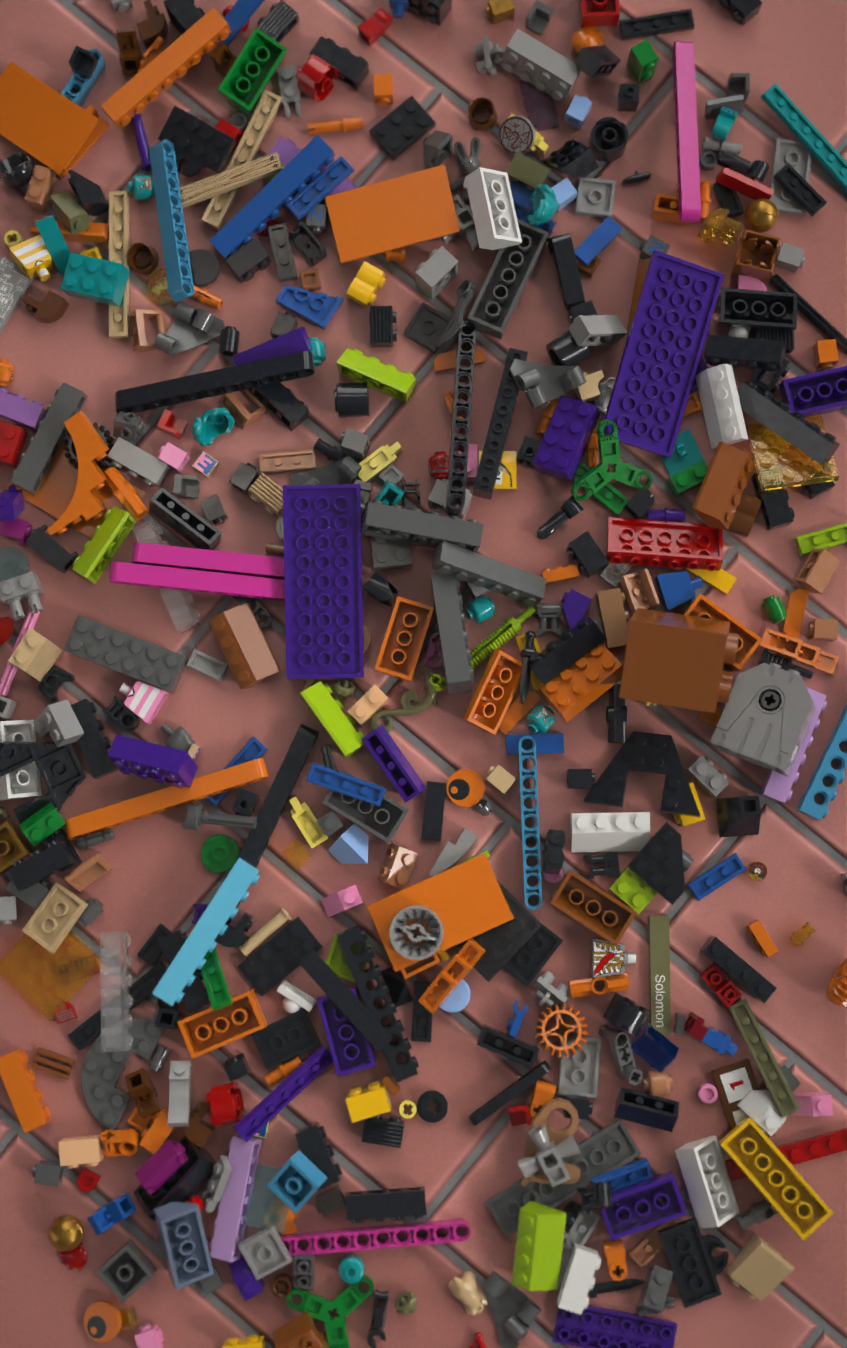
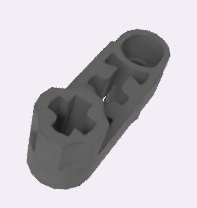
M604 1024L599 1028V1035L610 1042L617 1076L629 1084L638 1085L643 1077V1073L640 1069L636 1068L627 1034Z

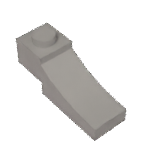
M171 1061L168 1127L189 1125L192 1091L191 1061Z

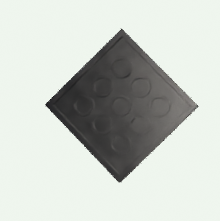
M498 880L497 882L514 919L472 937L474 941L486 950L474 968L488 982L543 927ZM468 940L453 947L459 952Z

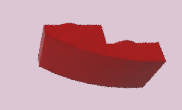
M714 962L700 974V977L727 1007L742 995Z

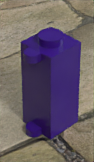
M10 485L8 490L0 494V521L16 520L25 508L23 490H17L15 485Z

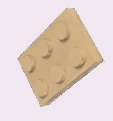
M56 882L22 931L49 952L55 953L88 904L61 883Z

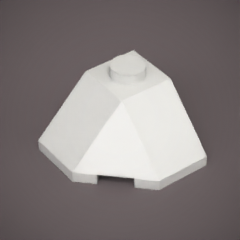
M750 1090L738 1103V1106L770 1136L779 1129L787 1116L782 1118L769 1090Z

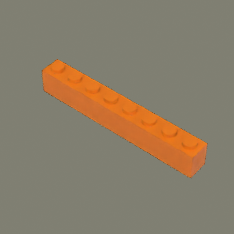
M213 7L101 105L105 114L119 129L129 124L133 116L140 114L145 109V106L155 101L164 89H169L178 77L180 78L186 74L187 69L192 65L198 64L202 56L210 53L218 42L225 40L231 32L229 24Z

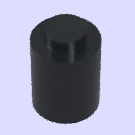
M226 326L225 329L221 330L220 354L225 356L238 354L240 332L235 327Z

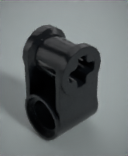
M116 696L107 709L104 708L102 710L124 729L133 731L140 724L138 716ZM132 716L133 723L127 726L125 721L128 717Z

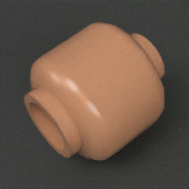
M665 1070L649 1071L647 1078L643 1079L644 1090L648 1091L652 1096L669 1095L670 1090H673L671 1074H668Z

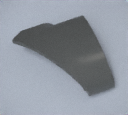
M180 301L174 312L175 320L166 334L162 332L158 334L154 348L169 355L190 350L219 337L221 330L225 329L224 321L203 309H196Z
M513 359L509 369L517 387L525 392L532 409L552 401L587 382L579 366L544 365Z
M346 456L341 460L319 468L291 474L290 485L351 484L362 469V466L350 456Z
M493 1271L482 1285V1289L494 1317L501 1348H517L529 1332L530 1325L542 1310L516 1286Z

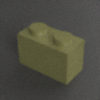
M516 152L506 173L510 175L511 180L517 183L522 181L527 184L526 188L535 192V188L538 185L546 183L552 169L521 152Z

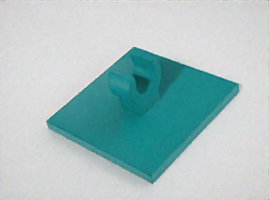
M690 429L678 433L671 458L661 456L670 476L704 460Z

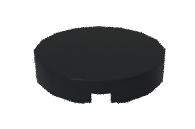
M204 249L191 251L189 257L193 285L205 287L215 282L220 270L215 255Z

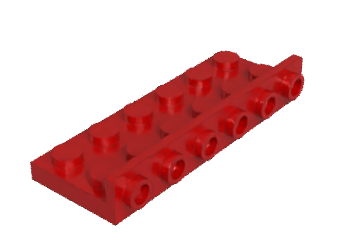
M608 517L606 558L614 564L624 563L650 565L652 567L664 566L688 568L691 570L719 571L723 562V529L711 528L706 524Z

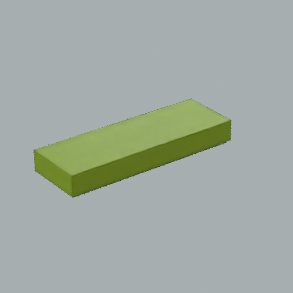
M847 523L795 537L799 555L810 554L813 548L827 549L847 543Z

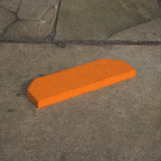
M475 347L474 364L484 363L483 351ZM456 350L437 355L433 361L435 372L455 369Z
M798 588L790 593L786 610L787 618L784 620L782 630L784 634L799 639L809 590Z
M528 691L525 703L521 704L519 696L508 707L499 730L506 735L536 705L541 697L535 691Z

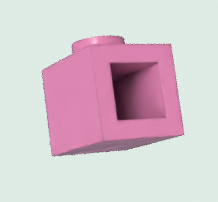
M167 442L166 446L163 445L158 452V459L168 464L170 468L178 473H181L190 459L186 452Z
M147 1323L138 1328L139 1330L134 1335L138 1348H164L162 1342L164 1341L162 1330L158 1329L157 1324L150 1325V1323Z

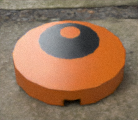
M460 769L454 772L447 783V794L450 800L455 805L461 807H471L477 804L482 799L485 791L482 777L476 771L470 769Z
M101 1300L87 1308L84 1314V1327L88 1336L95 1342L105 1343L111 1341L120 1332L122 1325L121 1314L118 1308L113 1306L112 1302Z

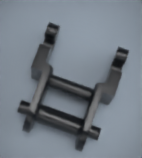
M404 480L402 484L404 486L402 504H404V495L410 493L418 495V504H420V491H417V486H420V483H417V480H415V483H406ZM415 486V491H406V487Z

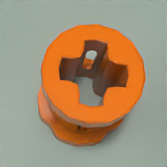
M406 247L386 252V262L398 261L401 264H405Z

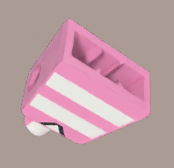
M137 681L134 687L124 682L119 690L121 694L127 696L124 705L150 725L169 694L162 689Z

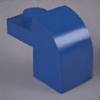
M127 1192L96 1210L87 1219L98 1236L115 1223L124 1220L137 1209Z

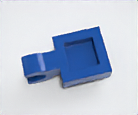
M518 1001L513 1003L515 1015L514 1018L509 1019L506 1027L509 1030L508 1034L515 1038L519 1032L524 1014L528 1010L527 1004H525L523 1010H518Z

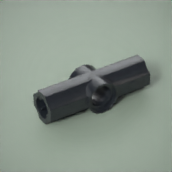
M615 684L608 689V705L606 708L608 743H625L627 706L625 705V699L619 698L621 684Z

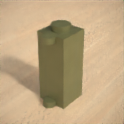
M65 190L50 196L54 214L71 234L89 229V223L93 221V217L87 215V212L78 204L72 194Z

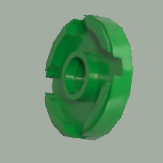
M218 834L211 836L204 842L200 855L207 869L223 873L234 867L240 851L234 839L228 835Z

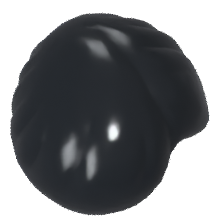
M17 152L0 161V176L9 186L22 187L32 179L33 169H35L34 163L29 156H25L22 152Z

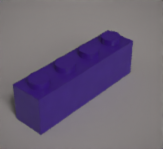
M300 327L236 354L232 358L237 366L308 351L312 349V345L305 328Z
M380 725L361 739L405 803L426 788L383 725Z

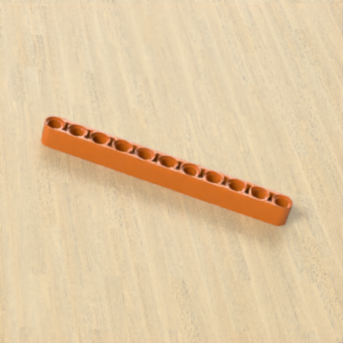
M264 758L255 759L195 778L190 788L170 786L66 819L64 827L68 840H74L173 809L186 803H192L264 780L269 777Z

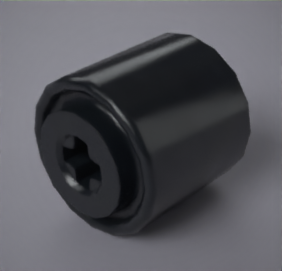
M569 330L546 345L547 353L555 366H576L590 357L589 346H578Z
M367 382L341 383L336 385L334 398L335 409L338 412L339 418L370 416Z

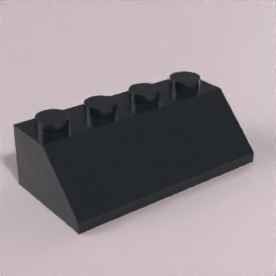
M721 288L718 297L717 317L720 324L796 330L798 294Z
M186 1135L179 1143L184 1146L188 1161L152 1195L141 1185L134 1191L146 1214L154 1221H156L153 1209L171 1202L185 1203L210 1176L216 1164L211 1154L204 1147L200 1148L192 1143Z

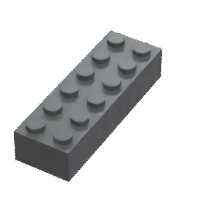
M519 219L517 221L522 243L499 250L468 316V321L472 322L476 329L502 340L548 241L549 235L548 232Z
M372 501L368 503L365 509L361 534L430 548H436L444 540L476 552L481 545L484 524L474 519L465 521L460 520L457 516L444 517L437 512L424 513L417 508L408 510L403 509L400 505L387 506L383 502Z
M440 572L431 573L432 591L448 694L471 691V685L474 684L473 667L469 668L471 666L470 649H466L469 648L468 634L465 627V615L462 607L459 580L448 574Z
M80 615L77 616L64 651L173 694L188 661V658L184 655Z

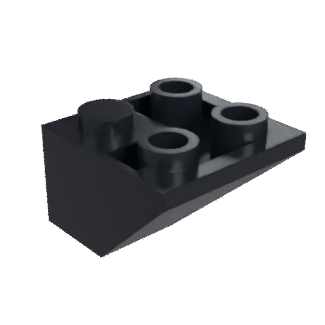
M573 139L565 142L560 149L551 152L543 160L546 165L563 174L585 178L599 168L591 148Z
M69 170L68 172L71 177L68 179L69 184L75 193L78 204L81 205L88 215L95 217L109 211V204L101 187L77 172Z
M759 795L716 799L719 837L759 835L761 817Z

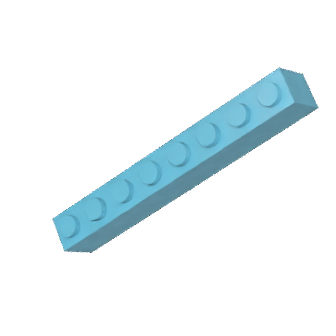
M241 858L237 860L152 994L171 1006L175 1002L179 1004L185 995L182 990L186 985L190 987L196 977L193 973L197 968L201 970L206 962L204 956L207 951L210 953L217 945V942H215L218 934L221 936L224 934L228 927L225 923L229 917L231 919L234 918L239 910L236 906L240 901L244 902L249 895L248 887L250 884L255 885L260 877L257 874L259 869Z

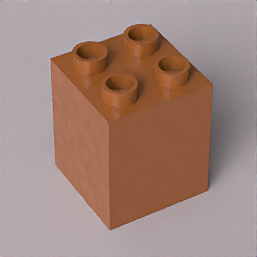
M637 608L630 620L619 698L715 713L717 702L728 703L733 672L723 671L724 663L735 664L739 634L729 633L730 622Z

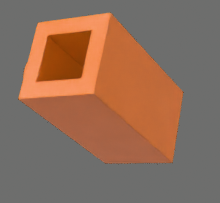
M164 1107L161 1112L155 1113L151 1119L153 1121L151 1127H146L140 1135L142 1140L139 1145L153 1154L163 1146L175 1128L168 1127L169 1108L166 1109Z

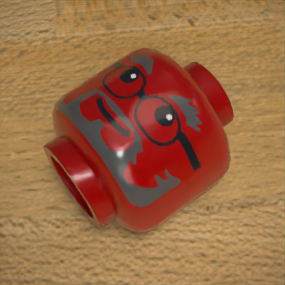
M435 452V455L428 459L429 474L434 477V480L448 479L449 455H446V452Z

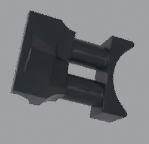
M607 852L605 855L593 857L591 854L583 855L590 865V871L585 879H594V876L608 875L609 877L620 876L618 852ZM603 863V867L593 868L592 864Z
M599 1181L589 1190L584 1187L577 1189L582 1196V1204L578 1210V1213L581 1215H589L590 1209L596 1207L603 1209L613 1207L610 1182L603 1183Z

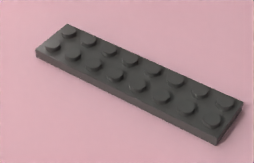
M617 1119L578 1143L580 1154L562 1158L565 1162L579 1167L580 1179L576 1183L559 1184L552 1187L551 1184L530 1181L526 1186L521 1185L522 1179L486 1200V1204L506 1237L518 1231L520 1208L528 1202L533 1201L555 1208L579 1193L577 1189L582 1187L586 1189L592 1185L591 1178L618 1169L641 1155L640 1150L621 1119Z

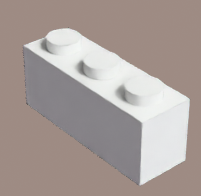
M574 1243L556 1301L559 1308L580 1315L583 1309L586 1310L589 1302L587 1295L589 1289L592 1290L595 1283L593 1275L595 1270L599 1269L601 1263L597 1250Z

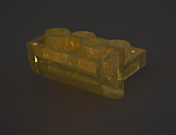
M716 209L706 216L697 237H700L706 243L715 244L718 237L724 243L735 244L744 224L728 218L727 215L730 210Z

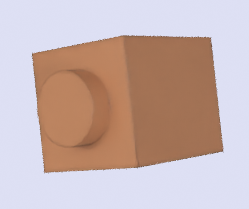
M813 619L807 628L810 640H836L838 638V620Z

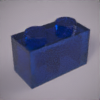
M649 1023L640 1031L638 1036L634 1037L631 1043V1049L660 1073L675 1059L679 1050L677 1046Z

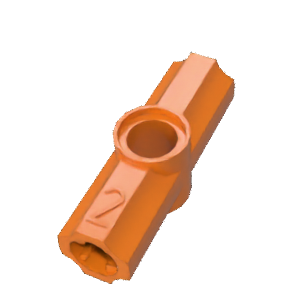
M115 466L108 468L104 472L107 478L105 481L113 490V494L118 501L127 508L136 521L145 517L149 510L137 496L138 493L133 486L123 478Z
M627 972L568 981L571 998L630 990ZM597 980L604 982V987L601 990H595L594 983Z

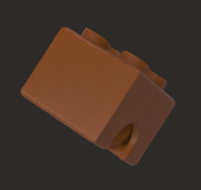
M744 229L739 239L731 274L751 276L767 283L773 274L774 260L781 238Z
M308 1311L273 1331L275 1348H329L326 1337L322 1331L318 1333L313 1318Z

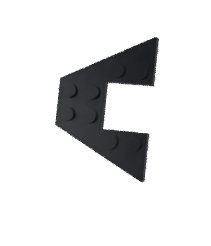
M633 731L584 799L585 803L623 808L628 770L665 774L661 813L693 817L701 816L671 735Z
M0 742V777L31 762H35L49 791L13 809L20 824L50 802L59 811L65 800L74 793L75 788L86 778L71 744L57 747L55 742Z

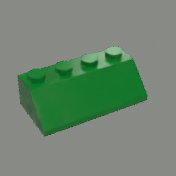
M255 28L217 91L232 108L248 117L288 49L258 28Z

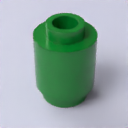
M772 595L763 599L765 603L761 605L768 620L772 621V624L787 618L785 615L787 612L779 596L775 598Z

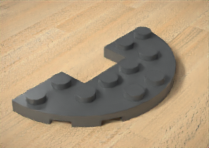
M133 1018L116 1023L105 1030L94 1041L85 1057L82 1068L84 1098L95 1118L110 1130L116 1129L132 1097L129 1092L116 1086L131 1053L134 1052L148 1060L151 1059L165 1030L162 1027H155L154 1018Z

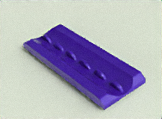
M588 1305L586 1310L583 1309L581 1315L558 1307L552 1342L582 1348H673L677 1323L648 1316L639 1317L638 1314Z

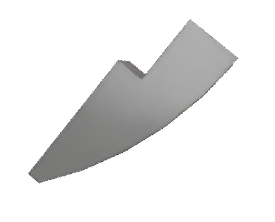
M464 828L455 845L448 841L429 875L433 877L455 864L471 848L478 835Z

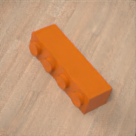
M19 1048L0 1057V1075L25 1134L51 1121V1113L48 1106H45L43 1103L41 1089L36 1086L35 1073L32 1069H29L27 1064L28 1056L25 1051Z

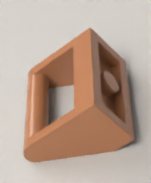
M135 309L129 315L133 352L158 350L154 348V343L146 342L144 319L156 317L158 334L160 332L165 334L163 311Z
M252 389L243 390L259 408L251 414L236 398L235 394L237 392L222 394L218 401L223 408L229 410L230 415L242 430L268 410L251 394Z
M96 853L64 878L75 889L82 892L113 868L102 853Z

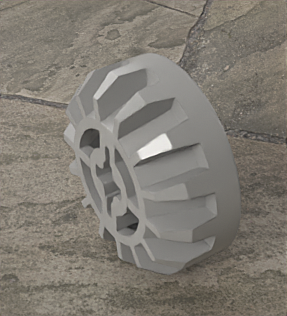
M413 905L402 909L395 915L390 925L391 943L394 949L407 959L422 960L430 957L438 950L443 940V926L439 917L432 910L424 906ZM419 918L418 923L410 926L405 925L410 919ZM422 920L428 924L430 933L425 932L424 927L421 925ZM416 927H419V931L426 936L417 935L414 938L413 933L406 929L415 930ZM402 931L407 933L410 940H412L410 944L404 940ZM422 939L427 940L420 946H413L414 942L421 941Z

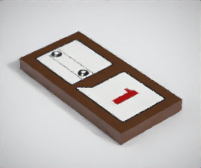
M748 1058L711 1070L731 1130L748 1116L738 1106V1103L750 1090H759ZM757 1124L768 1138L772 1137Z

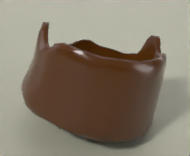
M479 97L469 105V121L474 130L484 131L491 129L496 124L497 112L489 98Z
M134 243L127 251L128 264L136 272L151 274L157 267L159 261L158 253L147 244Z

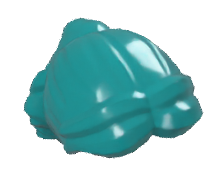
M540 184L535 188L530 201L534 214L528 215L527 220L529 224L538 226L550 221L560 205L557 202L553 189L549 185Z
M222 407L213 408L205 411L201 417H196L192 426L194 440L199 442L202 447H205L206 445H211L213 439H216L218 436L230 433L235 420L230 415L229 410Z

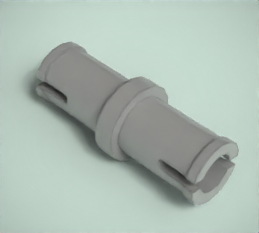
M705 136L702 148L718 151V153L727 151L739 156L742 144L727 142L726 140L723 142Z

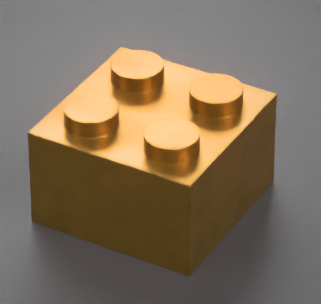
M6 821L0 825V875H3L13 868V863L21 859L24 860L33 853L13 821Z

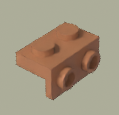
M647 568L619 578L632 614L635 613L637 608L650 609L660 603L652 577Z
M391 843L386 850L384 863L379 869L378 880L401 889H406L418 853Z

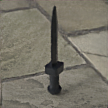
M533 631L525 633V649L521 650L520 655L523 657L519 688L521 704L525 703L529 691L531 668L527 662L536 653L533 649L536 634Z
M624 1279L622 1281L594 1283L593 1289H589L588 1295L590 1298H597V1294L631 1289L643 1284L644 1280Z

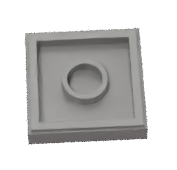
M579 177L574 215L607 218L609 216L612 219L616 181Z
M274 1225L238 1243V1248L256 1280L292 1262V1257Z

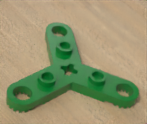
M611 420L601 421L597 427L600 463L571 487L572 497L580 502L587 500V498L612 479L638 489L643 488L647 490L652 486L653 477L649 472L620 461L617 425ZM605 425H611L612 427L608 435H605L603 432ZM609 463L613 465V471L607 470ZM645 475L647 481L645 484L640 485L638 481L640 477ZM583 486L585 493L582 496H578L576 492L578 488Z
M363 1275L360 1281L350 1284L333 1300L303 1289L293 1288L286 1297V1303L292 1310L299 1311L302 1314L308 1311L311 1317L325 1322L329 1348H350L345 1317L373 1293L374 1282L369 1276ZM367 1282L370 1285L369 1290L366 1292L361 1291L358 1287L359 1283ZM294 1294L300 1295L302 1298L301 1303L294 1304L291 1301V1296ZM333 1308H336L339 1316L335 1315L334 1318L330 1317L331 1313L328 1311H332Z

